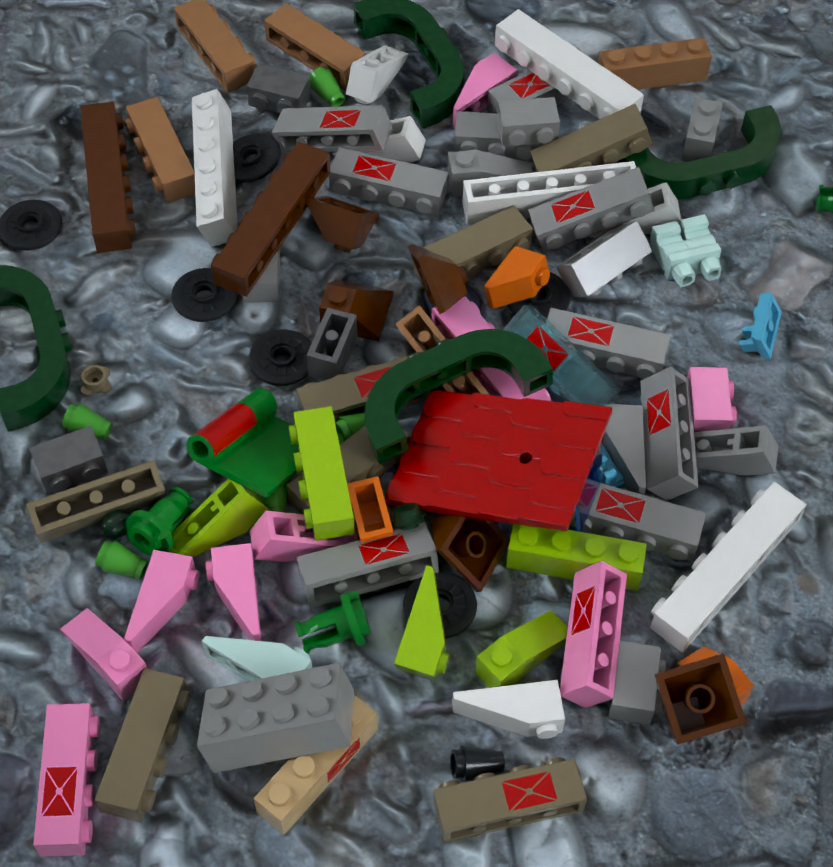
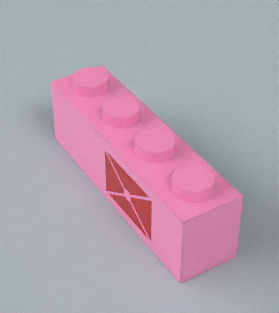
M603 561L575 572L560 683L561 697L584 708L614 698L627 574Z
M90 703L48 704L46 707L33 843L40 857L85 855L86 843H91L93 826L92 821L88 820V809L95 804V786L90 783L91 772H96L98 767L97 750H93L94 738L100 736V717L95 716Z

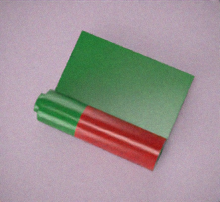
M263 388L252 391L190 436L186 442L187 451L194 461L266 498L297 474L293 453L299 452L298 444L291 445L289 426L292 424L275 417L277 411L275 397Z

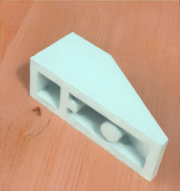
M205 636L202 640L205 656L246 681L312 668L310 656L298 647L292 649L283 643Z

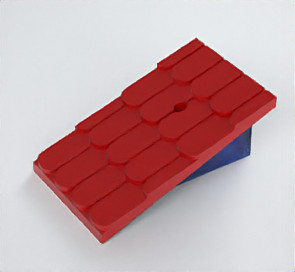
M441 390L431 391L424 403L421 416L413 428L412 436L408 443L409 451L402 454L394 478L388 486L387 494L384 498L386 506L560 531L573 530L582 532L603 478L601 441L612 415V407L570 401L560 403L531 398L515 399L479 393L470 395Z

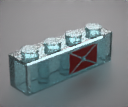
M523 305L502 329L528 339L543 352L553 368V384L549 387L561 397L565 395L571 402L604 406L609 404L621 391L613 381L533 306Z

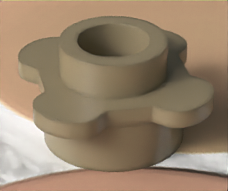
M91 365L82 370L79 374L83 382L81 393L85 396H90L92 393H108L112 389V385L108 381L110 370L99 365Z

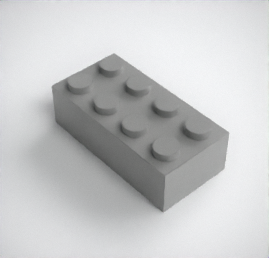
M340 663L207 689L197 748L212 771L216 773L350 747L354 689Z

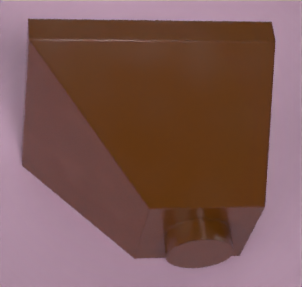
M329 196L309 197L306 202L325 241L334 243V249L350 253L351 249L362 247L379 215L378 212Z
M415 244L407 246L428 300L439 314L446 312L468 293L465 284L469 280L463 266L458 267L451 259Z
M336 279L326 286L319 306L320 323L327 307L357 315V336L379 341L394 291Z
M438 513L430 525L436 550L476 592H482L509 545L510 538L494 521Z
M724 653L654 674L670 733L677 745L747 723Z

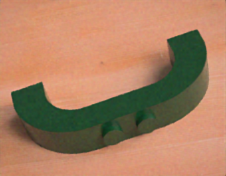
M361 0L355 2L354 23L365 40L382 34H399L409 38L437 77L433 83L410 91V111L420 127L424 129L448 118L453 113V107L463 89V63L457 46L451 44L446 30L439 26L431 13L410 0Z
M772 105L745 112L741 132L748 145L741 149L684 163H671L657 158L647 147L639 153H634L618 160L616 163L634 161L636 168L639 167L647 189L666 182L677 200L708 195L715 191L727 188L732 189L750 183L761 177L773 163L781 136V125Z
M0 265V307L15 306L30 314L40 352L39 365L29 378L18 384L0 388V413L9 432L40 421L61 403L71 379V368L67 351H71L72 346L68 332L62 334L61 328L66 327L62 309H55L51 294L43 281L33 273L22 268Z
M481 329L467 332L453 339L442 340L429 350L410 355L406 360L387 370L376 381L366 402L365 424L370 446L378 463L381 464L409 451L406 435L398 422V415L402 407L412 398L480 368H495L504 371L513 378L523 396L526 397L553 384L552 366L543 352L531 341L516 333L500 329Z

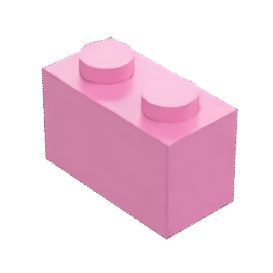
M690 367L687 378L690 379L694 432L730 429L731 425L736 424L737 410L736 406H731V399H733L734 382L728 379V369Z

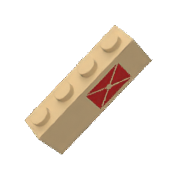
M354 695L350 747L290 758L254 797L257 813L281 834L285 835L378 730V713Z

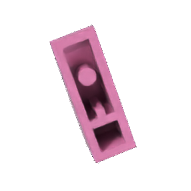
M495 52L485 59H481L474 66L453 107V127L456 129L457 111L480 113L487 109L488 90L517 77V69Z
M266 510L250 530L254 559L277 562L296 561L298 556L358 541L355 522L354 535L315 541L313 528L306 529L303 514Z
M251 543L211 548L212 561H206L207 580L214 581L216 593L249 640L262 641Z
M153 550L124 640L136 653L187 602L190 591L196 590L199 581V571L195 569L193 557Z
M88 608L60 628L64 636L123 702L135 693L143 669L147 668L143 659L119 634Z

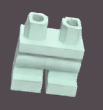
M705 214L682 219L680 226L677 221L652 226L649 243L652 252L661 268L665 271L664 275L667 281L675 279L680 287L691 285L695 281V274L702 273L708 281L720 277L722 269L719 261L721 248L716 243L714 236L710 234L708 229L709 221Z

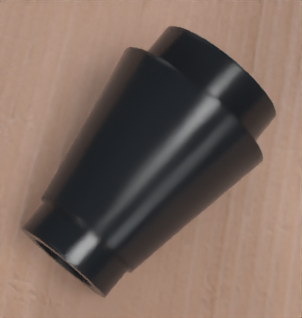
M461 745L459 749H452L451 775L453 779H461L462 782L474 780L475 777L484 773H503L505 769L504 754L502 751Z

